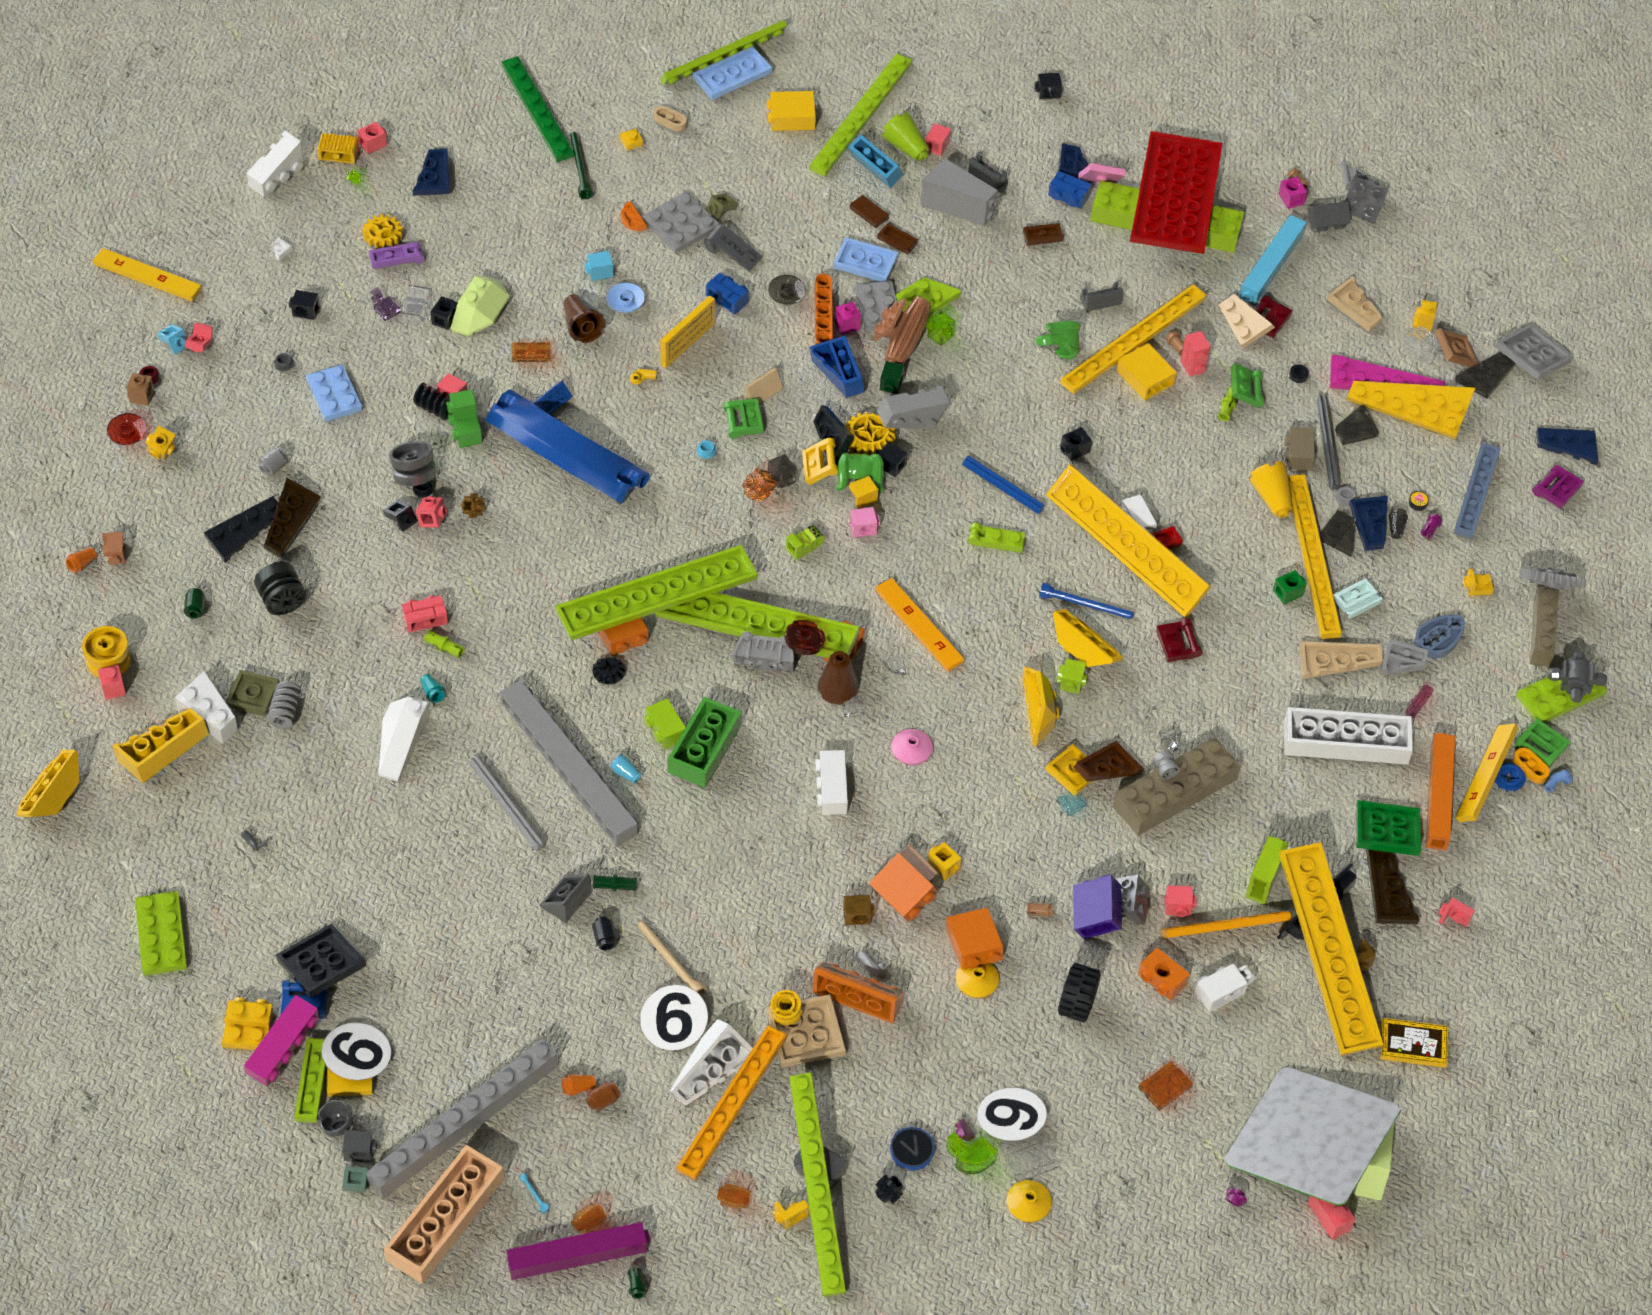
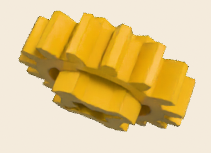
M380 214V217L373 215V220L367 219V224L363 223L362 236L364 237V242H368V246L375 245V249H378L379 246L382 248L386 246L391 247L393 243L398 245V240H402L403 227L401 226V221H397V217L391 219L390 214L386 217H383V214Z

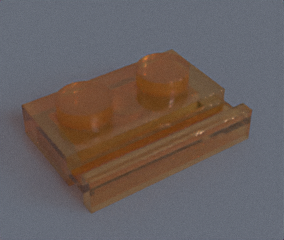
M1170 1061L1140 1083L1138 1089L1142 1090L1145 1097L1160 1111L1192 1088L1193 1082L1179 1067L1177 1068L1174 1065L1173 1061Z

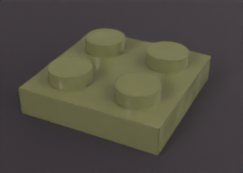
M240 670L225 703L229 708L265 717L271 705L275 687L280 683L279 679Z

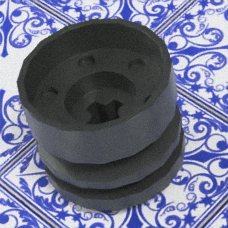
M283 561L274 562L262 568L255 576L254 585L270 614L285 615L295 611L304 603L307 596L306 591L290 563Z

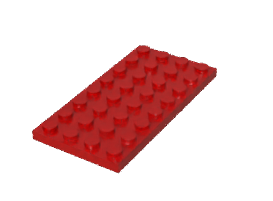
M1150 131L1130 242L1204 254L1222 142Z

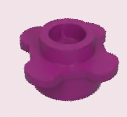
M1236 1188L1226 1190L1227 1196L1225 1200L1239 1208L1242 1207L1243 1203H1247V1198L1244 1197L1245 1193Z

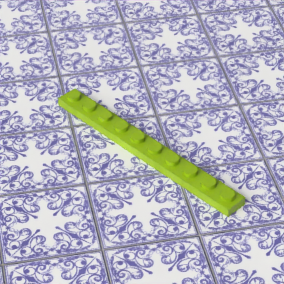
M898 53L894 55L809 165L810 171L826 177L910 68L912 59Z
M812 1073L789 1076L823 1296L829 1297L846 1294Z

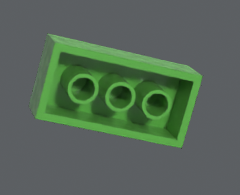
M703 697L667 759L668 773L706 788L741 726V711Z

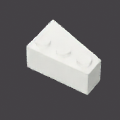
M204 671L175 697L178 712L181 713L192 708L204 719L208 733L222 744L238 731L235 716Z

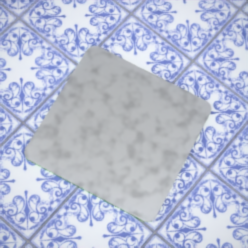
M1285 1067L1278 1071L1225 1156V1163L1229 1167L1334 1205H1343L1350 1198L1400 1113V1108L1397 1104Z

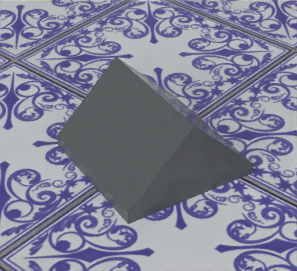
M589 874L564 875L539 906L567 923L592 893L591 877Z

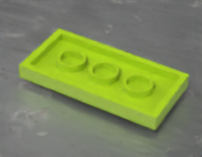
M1546 677L1517 691L1516 697L1534 720L1539 719L1546 723L1605 695L1607 689L1604 686L1593 684L1592 692L1584 695L1581 702L1577 703L1571 700L1570 694H1567L1566 690H1560L1561 680L1553 681Z
M174 891L135 897L143 976L187 969L179 892Z

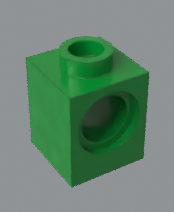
M1294 570L1275 579L1273 592L1284 605L1304 596L1306 581L1303 576H1300Z

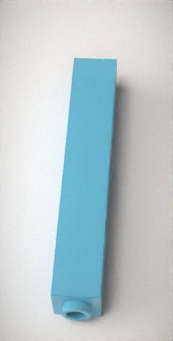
M1292 215L1288 217L1241 285L1240 299L1254 305L1258 303L1303 237L1306 221Z

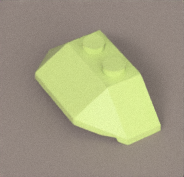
M474 276L457 304L451 331L470 336L473 332L493 325L510 298L502 282L486 276Z

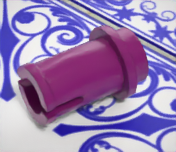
M1438 514L1429 515L1427 523L1420 532L1424 538L1428 535L1427 539H1431L1436 529L1442 525V518Z

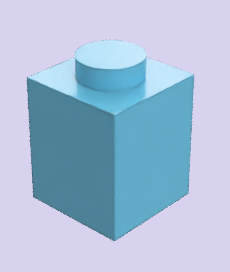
M609 251L587 255V263H584L586 274L590 275L591 281L613 277V262Z

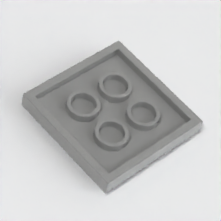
M687 191L642 215L646 225L675 254L707 237L720 225Z
M1533 324L1498 340L1495 346L1504 355L1513 360L1516 365L1523 368L1530 376L1537 380L1571 363L1574 356Z

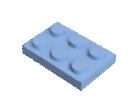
M845 237L833 263V268L880 282L888 281L897 261L898 252Z
M343 364L306 375L308 385L325 422L362 411V405Z

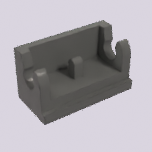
M980 153L977 155V160L971 157L969 159L968 173L996 190L1008 182L1007 172L1003 170L1002 174L991 168L982 161L983 156Z
M1114 282L1113 288L1086 293L1087 288L1082 289L1080 300L1085 311L1120 305L1122 303L1123 289L1122 287L1118 288L1119 282Z

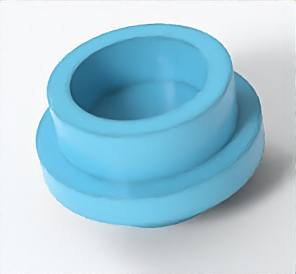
M704 440L697 446V454L703 459H710L715 456L716 447L711 441Z

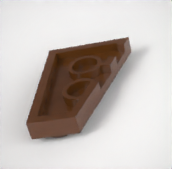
M1117 741L1077 761L1074 765L1077 772L1087 782L1141 775L1144 771V768Z

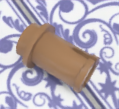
M1293 168L1288 172V179L1298 177L1304 188H1308L1309 183L1303 178L1299 169Z
M1173 331L1167 335V343L1172 345L1178 355L1181 356L1184 342L1181 340L1180 334Z
M1028 902L1027 916H1046V919L1053 917V904H1049V902L1047 904Z

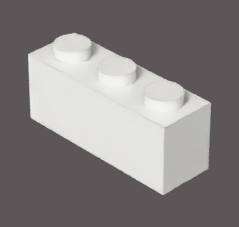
M845 750L820 751L819 759H815V771L820 773V776H816V789H820L821 793L817 794V807H821L822 815L847 814Z

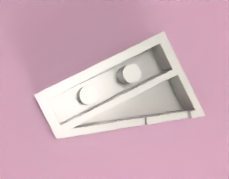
M287 131L281 134L283 138L277 145L274 143L271 145L270 149L272 150L265 158L262 156L247 172L248 186L263 197L273 192L275 188L286 182L304 167L301 141Z

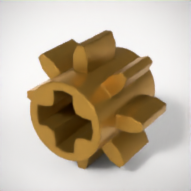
M476 493L464 496L461 504L463 514H469V518L483 516L482 512L486 508L483 501L484 497H478Z

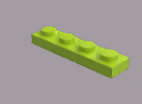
M307 1038L294 1115L295 1122H318V1112L326 1064L322 1057V1045L325 1039Z

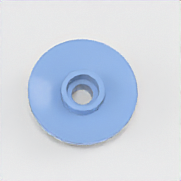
M632 283L616 284L607 293L608 305L615 311L622 313L638 310L643 305L645 299L643 290Z

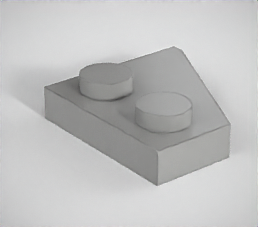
M1389 639L1380 674L1424 670L1429 650Z

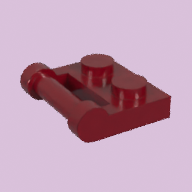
M1264 295L1255 311L1261 315L1266 308L1270 309L1265 319L1272 323L1275 328L1265 335L1274 339L1291 317L1293 310L1273 301L1270 296Z
M1185 618L1180 622L1157 625L1156 632L1167 663L1196 658L1203 654L1202 648L1198 646L1192 629L1193 623L1190 618ZM1179 631H1185L1191 649H1185Z

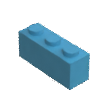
M860 134L848 146L852 157L889 188L903 176L899 165L863 135Z

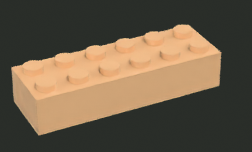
M465 1145L385 1246V1261L423 1284L504 1181L503 1167L470 1146Z

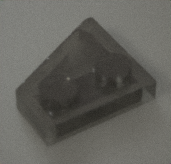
M1365 405L1360 406L1340 422L1335 429L1342 445L1376 438L1379 434Z
M1337 509L1319 534L1320 541L1351 557L1354 551L1355 518Z

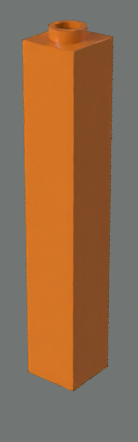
M1434 733L1430 750L1425 847L1447 850L1451 836L1455 735H1448L1447 733Z

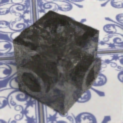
M786 454L768 461L767 474L770 481L775 483L779 489L796 483L798 468L794 462L790 461Z

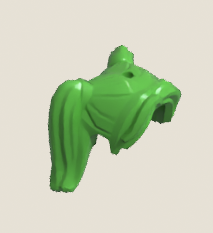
M1077 321L1047 323L1046 328L1051 334L1038 336L1036 344L1038 346L1057 345L1059 349L1055 350V353L1059 358L1073 359L1075 355L1079 354L1080 341L1078 332L1081 325Z
M843 453L838 464V485L835 487L836 490H844L847 486L848 478L860 480L869 476L878 488V492H884L882 485L884 463L882 457L879 454Z

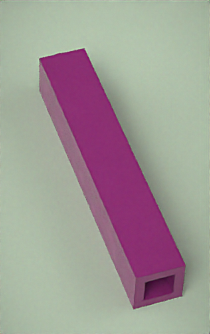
M642 1222L508 1249L506 1254L511 1280L647 1252V1243H650L648 1229L644 1230Z

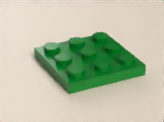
M1357 800L1356 848L1420 856V808Z

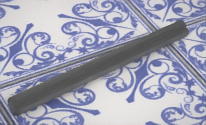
M1319 395L1316 402L1329 488L1337 490L1340 488V478L1328 399L1325 395Z

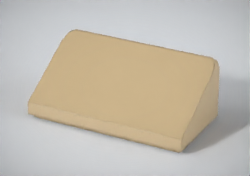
M771 369L746 385L745 399L758 398L760 404L782 390L783 386L777 369Z

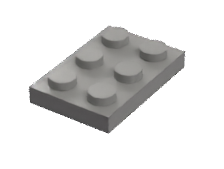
M892 281L855 285L854 291L865 332L874 331L876 325L882 320L881 314L885 308H890L897 302Z

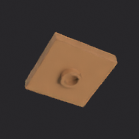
M1440 328L1435 332L1447 361L1471 368L1479 365L1465 335Z

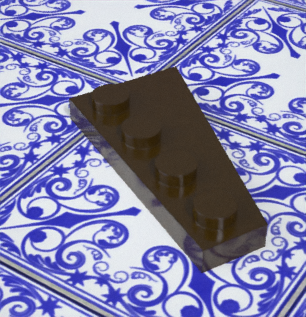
M286 477L264 543V549L282 557L320 502L321 496Z
M1366 849L1376 923L1418 924L1420 919L1413 910V903L1411 898L1407 896L1404 889L1405 884L1398 875V868L1391 852Z

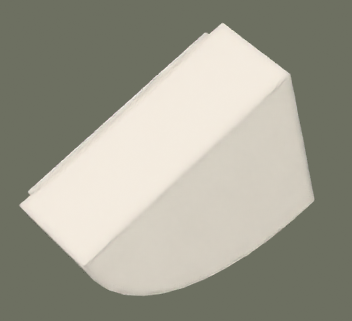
M278 237L274 243V255L278 261H281L293 251V248Z

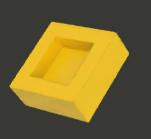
M636 128L619 133V138L626 150L643 146V139Z

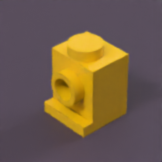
M1422 300L1421 306L1416 307L1412 328L1431 331L1437 302Z
M945 842L939 846H934L929 851L928 863L942 875L944 881L960 870L962 858Z

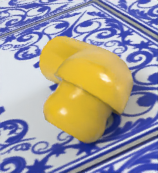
M638 369L632 373L630 381L632 384L638 385L646 379L656 380L657 370Z

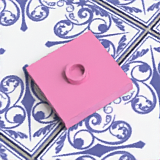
M1091 163L1079 172L1078 179L1100 183V180L1116 183L1125 176L1126 170Z

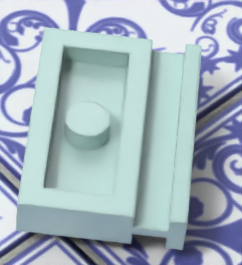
M1366 578L1333 595L1334 602L1344 613H1347L1349 619L1381 604L1383 600L1382 597L1378 596V592Z

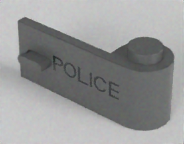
M718 225L704 239L705 248L709 252L717 253L721 249L748 272L763 257L724 225Z

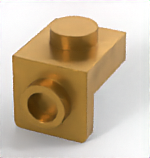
M1365 939L1360 941L1358 947L1359 954L1356 955L1361 973L1372 967L1376 957L1374 948Z

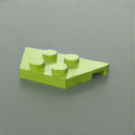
M923 277L895 294L897 303L904 298L907 300L903 312L915 297L927 299L931 305L930 316L959 298L962 291Z

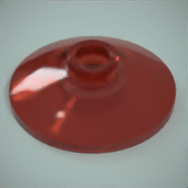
M133 413L120 414L114 417L107 426L108 437L119 445L137 443L145 436L147 431L144 419Z

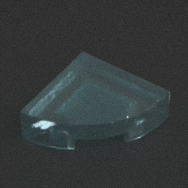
M1063 795L1057 798V803L1068 816L1086 807L1085 801L1073 795Z

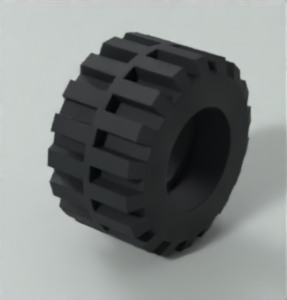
M1074 963L1071 966L1058 1006L1059 1015L1083 1023L1088 1019L1101 977L1100 970L1079 963Z

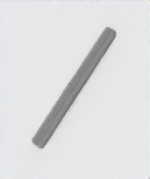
M479 756L471 758L470 765L534 850L538 851L543 848V839Z

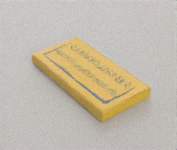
M708 296L660 340L661 366L667 368L715 324V299Z

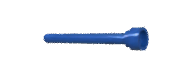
M1043 582L1039 598L1046 600L1047 598L1051 599L1054 597L1124 618L1132 619L1134 617L1132 611L1055 590L1051 584Z

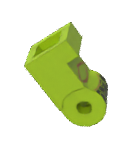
M811 525L796 535L792 533L786 536L785 549L797 560L821 546L825 541V536L815 525Z

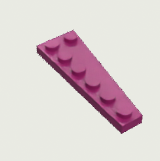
M1331 355L1329 388L1350 390L1353 381L1445 386V381L1354 360L1345 356Z

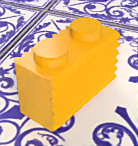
M322 133L317 148L318 160L355 164L359 150L358 137Z

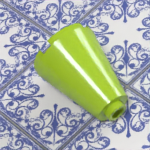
M903 111L904 115L900 116L897 114L884 126L885 132H881V136L915 161H923L929 155V147L909 111Z

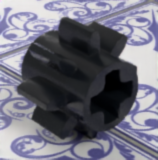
M885 1174L875 1184L878 1187L875 1193L884 1203L890 1200L894 1204L903 1195L901 1191L903 1184L896 1176L888 1178Z

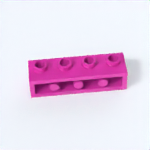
M295 995L244 1064L245 1073L267 1087L271 1081L275 1082L281 1073V1067L284 1063L288 1064L292 1059L294 1049L303 1044L306 1039L305 1034L318 1023V1008Z

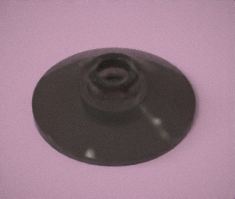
M781 275L770 282L768 293L775 302L791 305L804 298L806 287L804 282L796 276Z

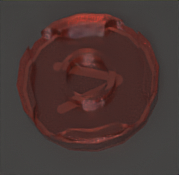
M796 620L789 624L784 635L785 642L789 648L802 655L819 653L824 646L826 638L824 631L817 628V624L808 620Z

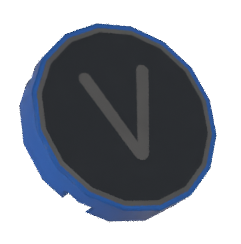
M908 1127L901 1129L894 1135L891 1140L890 1154L897 1166L907 1168L910 1171H916L930 1164L934 1156L935 1145L933 1139L926 1131L920 1128Z

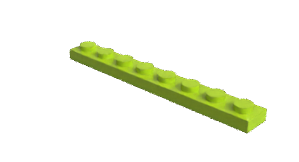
M781 20L665 72L660 81L662 85L668 83L672 85L678 82L679 78L683 76L688 78L693 75L694 71L708 67L710 64L719 62L743 49L754 47V44H763L772 36L775 38L781 36L788 25L785 20Z

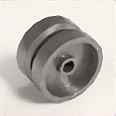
M421 441L407 442L394 447L390 451L389 458L393 467L392 473L395 483L402 486H417L431 481L436 476L437 471L430 444Z

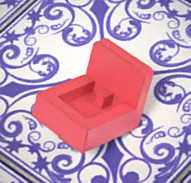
M196 322L193 334L185 340V348L192 349L194 352L206 350L212 344L213 326Z

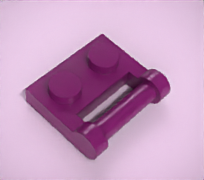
M1554 465L1546 478L1540 484H1536L1533 487L1532 492L1535 496L1543 497L1561 509L1583 486L1584 481L1561 466ZM1556 477H1560L1561 479L1548 490L1547 487Z

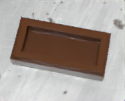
M864 195L850 204L849 209L875 228L889 219L888 213Z
M889 223L877 234V239L907 255L918 244L917 238Z

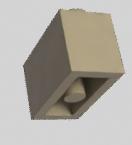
M1290 427L1289 435H1285L1284 442L1285 446H1288V450L1285 452V461H1288V469L1312 471L1315 460L1314 428Z

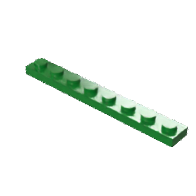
M516 56L501 61L502 68L556 162L573 158L574 152L519 57Z

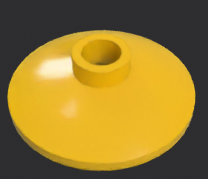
M991 963L962 970L959 967L956 973V983L959 989L967 996L984 998L991 995L997 989L999 974Z
M1023 1180L1011 1187L1007 1195L1009 1211L1015 1218L1023 1222L1042 1220L1048 1215L1052 1206V1198L1048 1189L1041 1183L1033 1180ZM1026 1196H1032L1034 1199L1029 1200Z

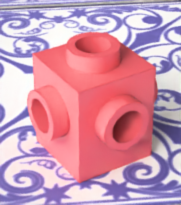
M432 496L423 498L416 509L420 527L439 528L447 515V507L444 505L442 498Z

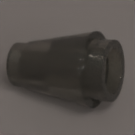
M1395 508L1389 514L1391 537L1394 539H1401L1403 537L1408 520L1407 512L1404 509Z

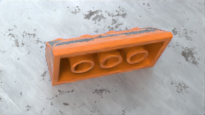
M823 961L814 970V994L819 996L830 994L832 1001L892 1024L894 1023L904 998V992L897 987L884 985L876 979L863 977L855 971L842 969L834 963L829 964Z

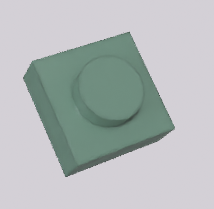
M345 1166L342 1190L365 1193L367 1186L366 1172L368 1168Z

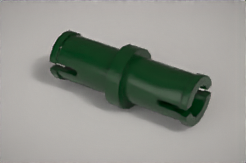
M613 874V876L594 875L593 889H612L613 892H616V890L636 891L637 877H617L616 874Z

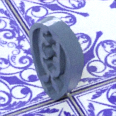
M1445 615L1425 622L1417 629L1414 638L1415 646L1429 650L1427 656L1429 658L1445 657L1459 643L1464 631L1465 620L1459 615ZM1438 634L1441 635L1438 641H1433L1431 646L1428 645L1431 639L1435 640Z

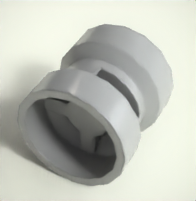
M1169 750L1156 754L1152 760L1154 765L1159 768V774L1164 780L1171 779L1180 772V768L1173 761L1174 756Z

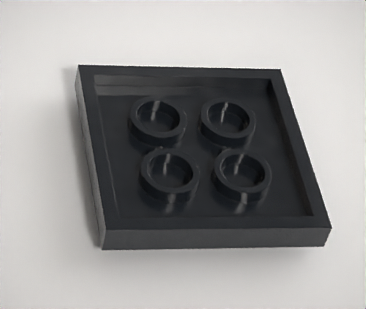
M332 923L276 954L279 964L310 998L366 967L365 959Z

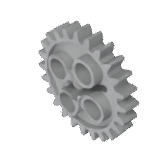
M1532 567V570L1521 569L1520 578L1529 579L1530 583L1541 584L1544 587L1554 589L1566 588L1574 590L1575 587L1585 588L1587 579L1577 578V574L1565 573L1563 570L1552 568L1541 569Z

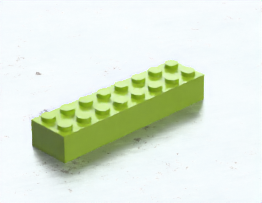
M1100 180L1092 206L1090 221L1132 230L1140 189ZM1212 205L1205 247L1235 253L1244 211Z

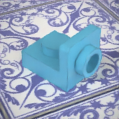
M171 324L157 333L159 340L169 344L172 353L177 354L185 349L187 336L182 328Z

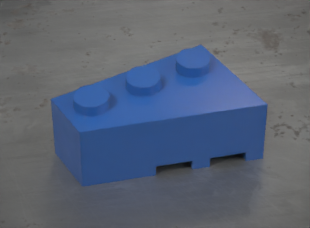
M846 336L809 347L814 364L846 398L865 392L861 374Z

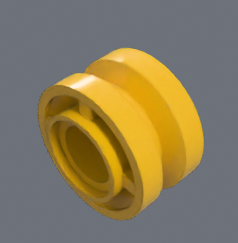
M782 990L777 992L771 999L772 1015L779 1024L792 1025L801 1018L803 1012L801 1000L795 992ZM786 1005L792 1006L788 1010L782 1009V1007Z

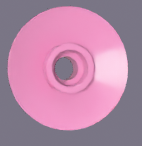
M907 729L899 732L893 738L891 748L893 755L900 762L908 765H917L929 759L933 751V744L930 737L924 732L916 729Z

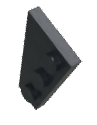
M821 405L813 422L820 439L833 438L835 440V465L838 466L841 455L846 452L854 436L828 406Z

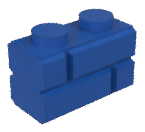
M1058 171L1049 185L1048 196H1051L1054 200L1068 203L1071 207L1082 209L1091 195L1092 184Z
M718 273L706 284V296L713 297L716 303L735 315L749 302L748 289L744 285L735 283L730 276Z

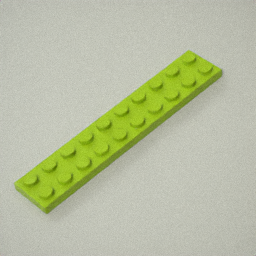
M738 545L555 605V611L570 641L756 580L758 579V573L743 546Z
M714 593L656 612V617L738 637L744 631L751 632L752 635L781 638L786 635V631L790 627L805 625L816 630L822 637V648L813 655L830 658L837 651L850 655L860 632L859 626L721 593Z

